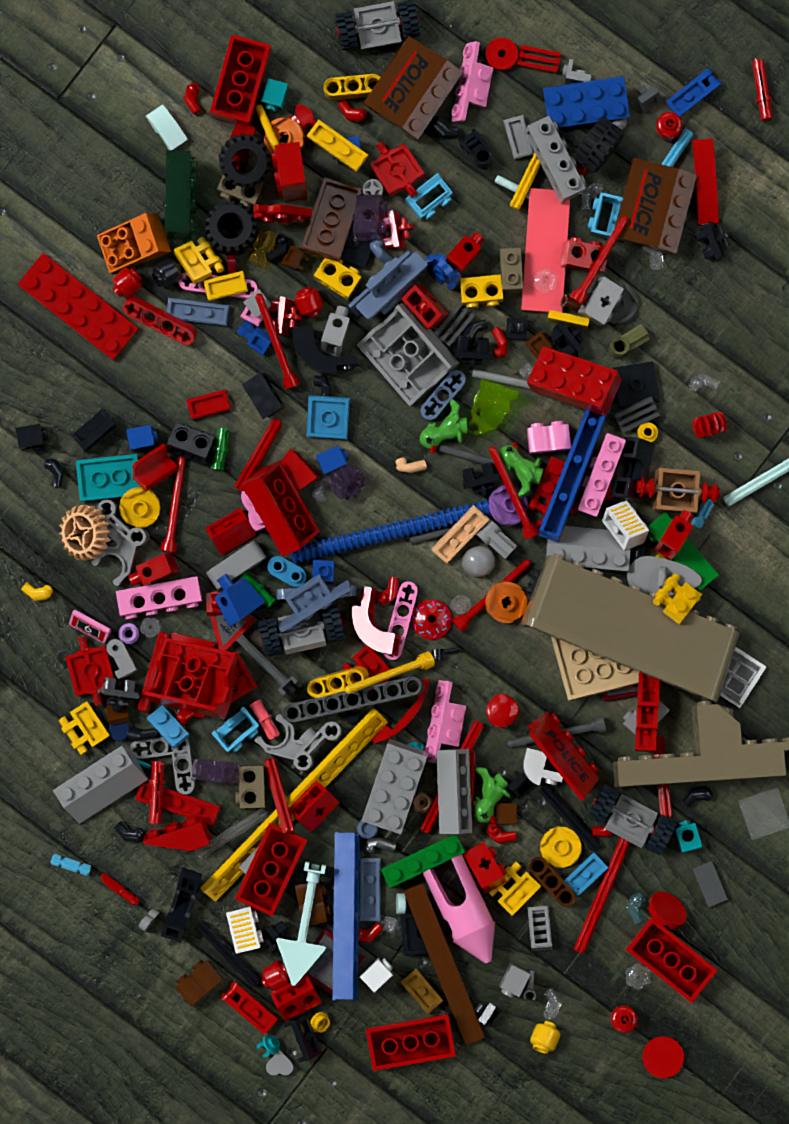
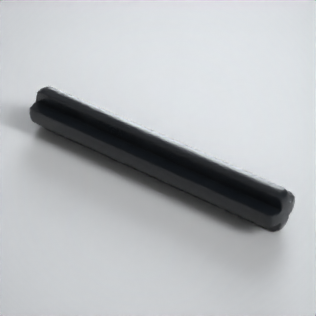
M544 784L539 789L541 795L591 851L597 849L600 843L549 785Z
M202 922L198 926L197 930L251 986L254 987L260 982V977L206 922Z

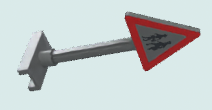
M210 615L218 649L227 651L235 642H238L277 680L276 683L280 686L278 691L289 702L292 698L288 694L293 693L296 686L300 690L304 688L293 676L288 678L285 674L282 675L243 636L256 622L255 618L246 616L229 627L223 615Z

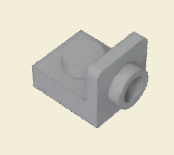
M569 59L568 65L564 64L562 76L566 77V84L591 80V75L587 74V71H572L573 59Z

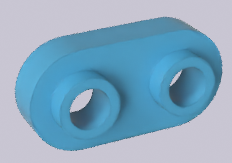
M275 556L269 560L268 571L272 576L292 587H299L305 583L306 573L301 567L281 556ZM281 563L282 568L275 570L274 564ZM293 573L300 575L298 580L292 579Z

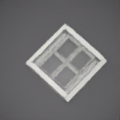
M735 647L720 696L740 708L766 666Z

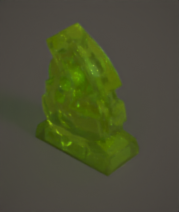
M481 379L479 384L480 391L475 395L471 409L473 420L468 423L469 427L472 424L479 426V429L473 432L474 436L495 430L503 422L505 414L508 413L510 401H516L520 392ZM478 408H480V415H479V416L477 415V409H478Z

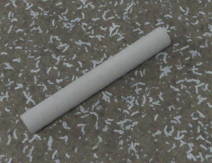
M476 369L472 373L474 378L530 389L527 384L528 380Z

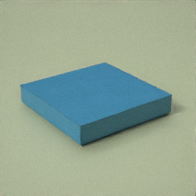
M309 395L306 437L347 439L350 398Z

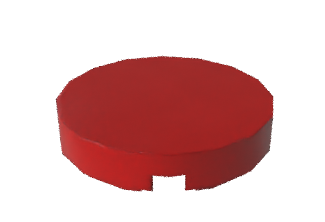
M659 891L654 893L648 900L650 905L648 907L649 913L661 926L667 925L669 926L668 929H678L686 921L687 914L684 906L672 894Z
M658 1036L645 1045L642 1061L644 1067L653 1076L668 1078L680 1071L684 1061L682 1047L677 1041L667 1036Z

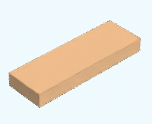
M473 505L431 548L432 551L445 563H448L489 521V518Z

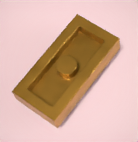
M417 969L413 970L400 982L427 1014L443 1001Z

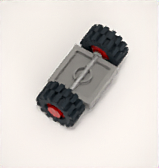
M414 0L397 3L399 17L396 15L394 1L354 8L355 26L351 11L335 14L341 50L358 48L356 34L359 35L361 50L401 43L400 24L404 39L408 36L411 38L419 37V21Z
M337 603L331 604L328 608L322 610L324 623L323 621L321 622L318 610L310 619H303L297 623L294 629L282 633L281 631L278 633L275 618L258 621L266 658L283 654L280 640H283L286 655L326 646L323 632L325 628L329 643L345 640L343 622ZM288 616L279 617L278 621L280 622Z
M604 784L587 817L603 825L610 813L611 815L605 829L642 848L647 839L645 848L660 855L671 838L677 822L661 815L656 825L653 826L658 815L657 812L623 794L618 798L620 792Z

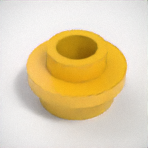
M650 422L641 424L637 431L638 438L653 442L658 436L657 427ZM650 429L652 434L646 436L644 430Z
M324 1012L316 1013L311 1019V1026L314 1032H325L330 1025V1020Z

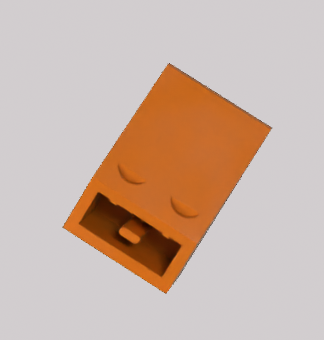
M144 213L97 235L109 274L156 259L171 252L158 213Z

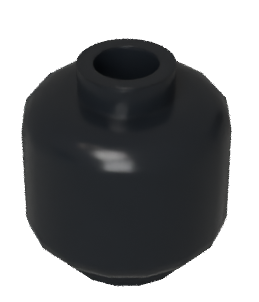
M166 258L153 267L151 275L157 286L169 288L182 279L181 272L183 268L179 261Z

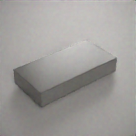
M521 115L503 120L514 160L534 155L533 148L524 132L526 129L524 116Z

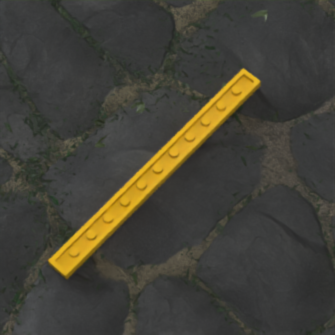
M375 708L351 730L286 798L289 808L316 780L326 788L388 723ZM277 809L201 887L202 891L216 902L244 873L239 866L258 848L268 824L272 823L281 827ZM291 814L292 821H294L296 818Z

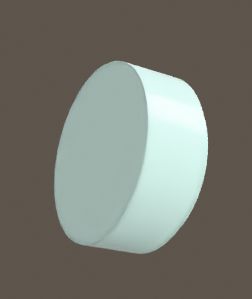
M397 893L396 914H405L406 897L404 893Z

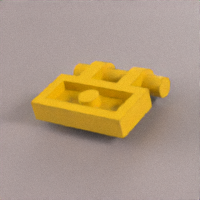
M204 237L197 240L198 246H195L190 241L174 249L175 256L193 284L212 276L210 268H215L217 273L224 271L221 258L215 255L213 246ZM201 254H206L208 259L204 260Z
M674 573L666 579L664 587L655 593L653 603L657 606L661 603L664 604L666 608L663 610V613L680 624L702 594L687 582L682 587L678 585L680 576ZM670 591L675 594L673 599L669 596Z
M88 701L70 712L74 718L71 722L65 716L58 720L62 726L61 730L64 734L67 733L72 741V747L77 749L80 755L87 752L84 746L85 742L89 741L90 745L94 747L110 736ZM77 725L84 734L80 738L73 729Z
M516 861L511 867L508 866L505 869L507 874L504 875L507 882L511 877L516 882L508 890L503 887L506 884L504 883L488 892L493 897L499 891L502 896L497 902L512 916L541 887L527 872L521 877L516 873L521 868Z

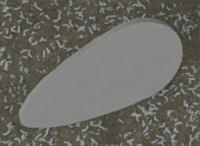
M643 556L636 559L630 565L627 572L629 586L631 584L642 588L641 592L647 595L650 592L656 593L659 589H662L666 579L674 573L680 576L678 585L681 587L687 582L695 588L701 584L702 578L694 570L683 564L653 556ZM671 591L669 592V596L675 595Z

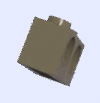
M223 175L217 191L221 194V198L227 201L236 200L250 209L255 204H258L265 188V183L261 182L260 184H255L254 187L246 186L245 188L237 185L235 189L228 190L225 188L228 181ZM252 189L256 193L252 198H247L244 196L246 190Z
M521 248L500 249V273L503 294L522 293Z
M264 766L238 767L239 771H235V784L239 783V792L235 793L236 804H240V808H266ZM247 771L255 773L256 777L252 783H247L244 780V774ZM250 791L256 795V800L252 804L245 801V794Z

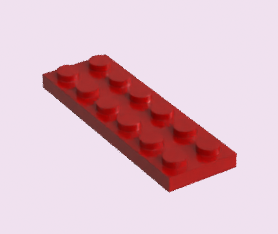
M44 253L40 255L17 284L113 361L139 330L138 327Z

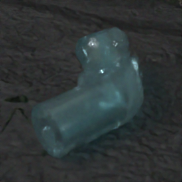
M641 893L633 894L627 904V911L634 925L644 921L639 912L641 903L645 901L644 895Z

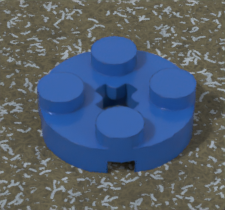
M439 253L437 256L430 254L425 259L428 263L427 271L438 283L442 284L445 282L448 284L446 288L450 290L459 284V279L462 277L461 274L447 264L448 260L443 254Z

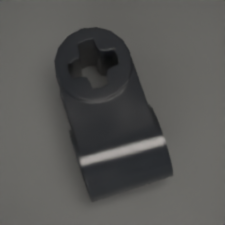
M472 129L468 136L457 140V142L478 168H489L492 163V152L475 129ZM486 154L489 158L487 161L481 162L478 160V156Z

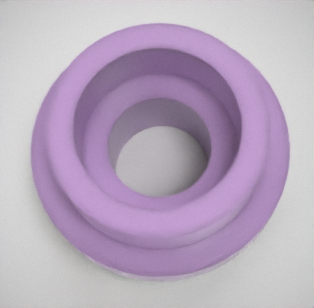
M124 624L119 629V638L125 644H133L139 638V630L134 624ZM127 630L133 632L132 637H126L125 633Z

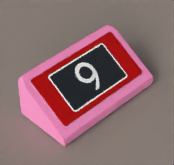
M73 610L69 621L70 626L102 643L107 641L112 632L110 628L77 610Z

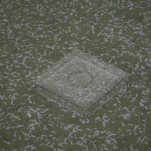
M778 787L738 800L751 840L789 828V819Z

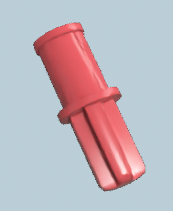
M259 699L250 704V708L258 719L257 723L262 726L268 739L272 740L278 737L279 732L271 719L272 715L268 714L262 700Z

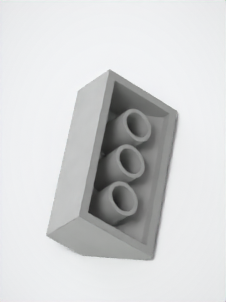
M565 526L559 543L547 539L545 561L548 555L553 556L554 553L566 557L565 561L569 563L576 561L584 564V569L587 570L596 569L627 573L629 571L630 549L624 551L609 530Z
M126 744L58 786L53 792L63 808L80 824L147 781L148 777Z

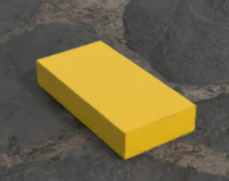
M243 271L203 281L208 302L248 292Z
M553 310L549 311L547 321L559 323L562 321L564 325H572L573 327H581L583 329L588 328L590 320L589 318Z

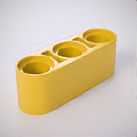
M377 74L329 78L324 83V94L329 100L365 98L372 91L368 84L372 81L378 82L380 76ZM352 83L359 86L356 91H350L347 87ZM335 85L339 89L336 93H330L327 90L328 87Z
M357 666L319 676L310 681L307 691L314 698L343 692L346 686L358 682L353 677L354 672L360 674L361 680L369 678V673L364 667ZM335 677L342 681L341 687L335 685ZM316 682L322 685V692L316 690Z

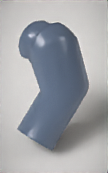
M375 238L370 243V249L378 260L385 265L388 261L393 260V258L381 248L384 245L383 241Z

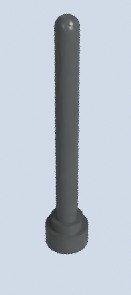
M603 716L596 717L595 720L588 724L562 729L563 731L567 729L571 735L590 731L598 732V734L606 732ZM530 736L509 740L507 745L510 748L535 742Z

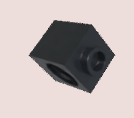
M41 424L15 428L20 450L44 447L45 441L48 440L46 428L43 429Z

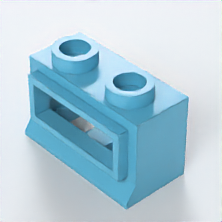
M437 173L416 190L418 192L416 197L414 195V198H411L409 195L406 198L407 205L422 221L424 218L426 220L430 219L436 213L435 210L439 206L445 207L452 201L453 192ZM440 185L445 192L421 210L416 202Z
M602 192L599 198L595 197L592 209L596 210L595 216L590 217L587 228L591 229L590 235L609 239L615 228L622 197ZM603 202L613 205L606 232L597 230Z
M242 707L237 714L229 718L219 729L213 731L212 735L228 753L231 750L235 753L243 746L241 742L248 737L250 740L259 733L257 728L260 725L246 708ZM247 718L253 726L228 745L223 737Z

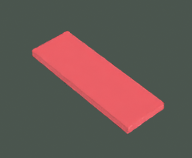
M530 188L521 311L549 313L550 310L562 312L563 309L560 302L564 295L565 267H560L563 243L567 241L570 199L560 203L554 190Z

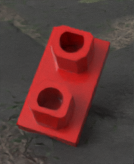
M394 210L388 211V215L379 218L380 226L383 230L391 229V235L383 237L384 247L399 250L406 249L405 239L410 238L409 231L414 230V224H408L407 218H401L399 212Z
M280 297V300L271 301L270 311L278 313L277 320L272 321L278 335L289 337L290 328L295 327L296 321H302V316L297 315V307H293L292 300L287 299V297Z

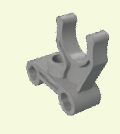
M102 500L98 504L97 509L101 510V515H106L105 521L110 523L107 529L112 531L108 536L117 544L115 547L103 549L104 554L98 555L96 559H92L91 563L94 566H98L107 555L118 557L122 562L123 568L120 576L113 580V584L120 586L131 574L137 548L148 542L149 533L144 528L136 527L131 529L117 516L119 512L118 504L113 500ZM108 503L111 504L110 510L112 511L109 515L105 513V505ZM142 533V541H135L134 534Z
M278 714L276 721L283 724L286 729L284 741L279 745L270 746L264 742L261 736H257L255 742L266 753L293 760L298 770L308 772L314 766L312 755L326 740L330 742L340 740L343 732L337 723L327 722L318 732L309 728L299 740H295L294 726L287 722L281 714ZM337 728V734L335 736L332 734L328 736V729ZM302 757H308V765L306 767H300L301 762L299 760Z

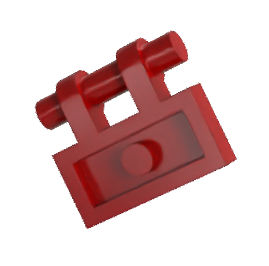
M367 645L352 657L357 663L354 667H364L368 671L369 677L391 670L375 651ZM348 662L342 666L343 670L353 668ZM354 672V679L358 682L361 681V676ZM390 679L385 680V681L380 682V683H377V684H381V683L388 682ZM374 691L370 692L369 698L375 693Z

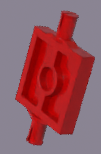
M381 141V145L379 143L376 145L381 155L378 159L369 163L370 168L390 197L403 190H406L411 198H414V195L416 197L418 192L413 185L425 178V173L405 144L388 150L384 142Z
M255 204L253 206L254 218L262 219L263 223H274L276 221L279 225H290L291 222L309 221L312 217L311 208L286 204L272 206Z
M86 636L79 637L78 641L81 650L75 654L65 656L75 696L93 694L95 706H98L99 703L102 705L104 704L102 696L97 695V691L102 689L104 678H114L106 646L89 648Z

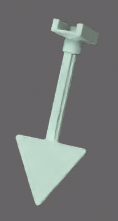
M305 862L304 871L308 872L306 879L308 885L298 940L276 939L292 986L298 983L326 949L325 946L306 943L316 883H319L320 874H325L326 865L322 864L321 870H319L320 865L311 864V868H309L310 862Z

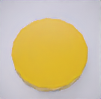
M135 487L126 491L119 505L122 519L127 524L139 528L148 527L153 524L159 516L161 508L157 495L150 489L145 491L142 487Z
M555 827L544 834L540 842V851L543 859L548 864L557 868H565L578 860L581 854V842L579 836L573 830L567 827Z

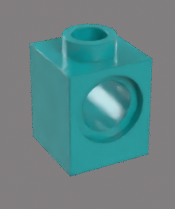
M268 78L261 101L265 110L274 113L277 110L282 112L289 89L287 83Z
M689 820L677 823L678 827L674 829L681 853L702 847L695 823H690ZM687 829L693 834L692 839L688 842L682 839V833Z

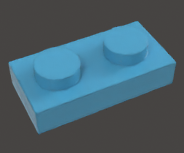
M163 705L147 717V721L173 749L190 737L189 733Z
M593 852L564 882L579 896L608 867Z

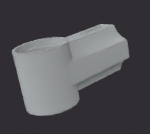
M489 519L475 535L506 559L517 545L501 532L502 530Z

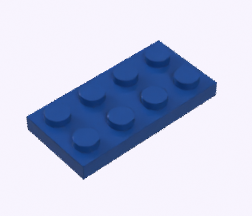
M625 76L543 87L547 116L550 117L551 121L554 120L558 128L594 123L603 117L608 120L630 117Z

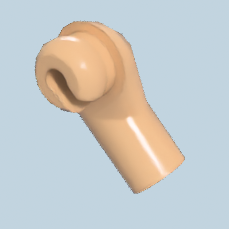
M403 457L395 461L396 469L400 472L414 473L426 470L427 468L425 460L407 463L406 458Z

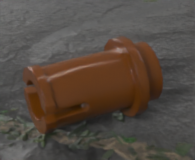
M567 294L563 295L560 302L561 307L574 310L577 313L581 304L572 300Z

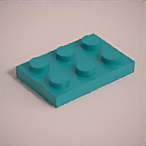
M138 454L76 460L80 502L122 498L124 493L131 488L141 487L133 480L132 465L138 461Z

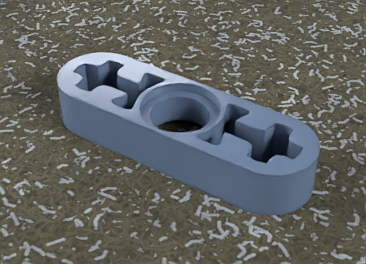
M459 370L450 372L422 405L421 416L425 420H435L450 403V400L463 388L466 381L463 372ZM459 375L461 377V384L459 385L458 383H456L452 387V389H454L455 392L452 393L451 389L444 385L445 383H447L449 386L453 381L451 377H457ZM440 390H446L449 393L448 400L440 401L437 398V393ZM434 398L435 402L439 405H442V407L439 408L437 405L434 408L435 415L430 414L429 416H426L425 408H431L433 406L434 402H432L431 400Z

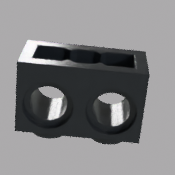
M176 423L167 443V452L205 466L213 448L215 437L206 431L192 429L187 424ZM178 437H184V438H186V440H185V441H179V440H177V438H178ZM197 444H203V445H205L206 447L203 448V449H200V448L196 447V445H197Z

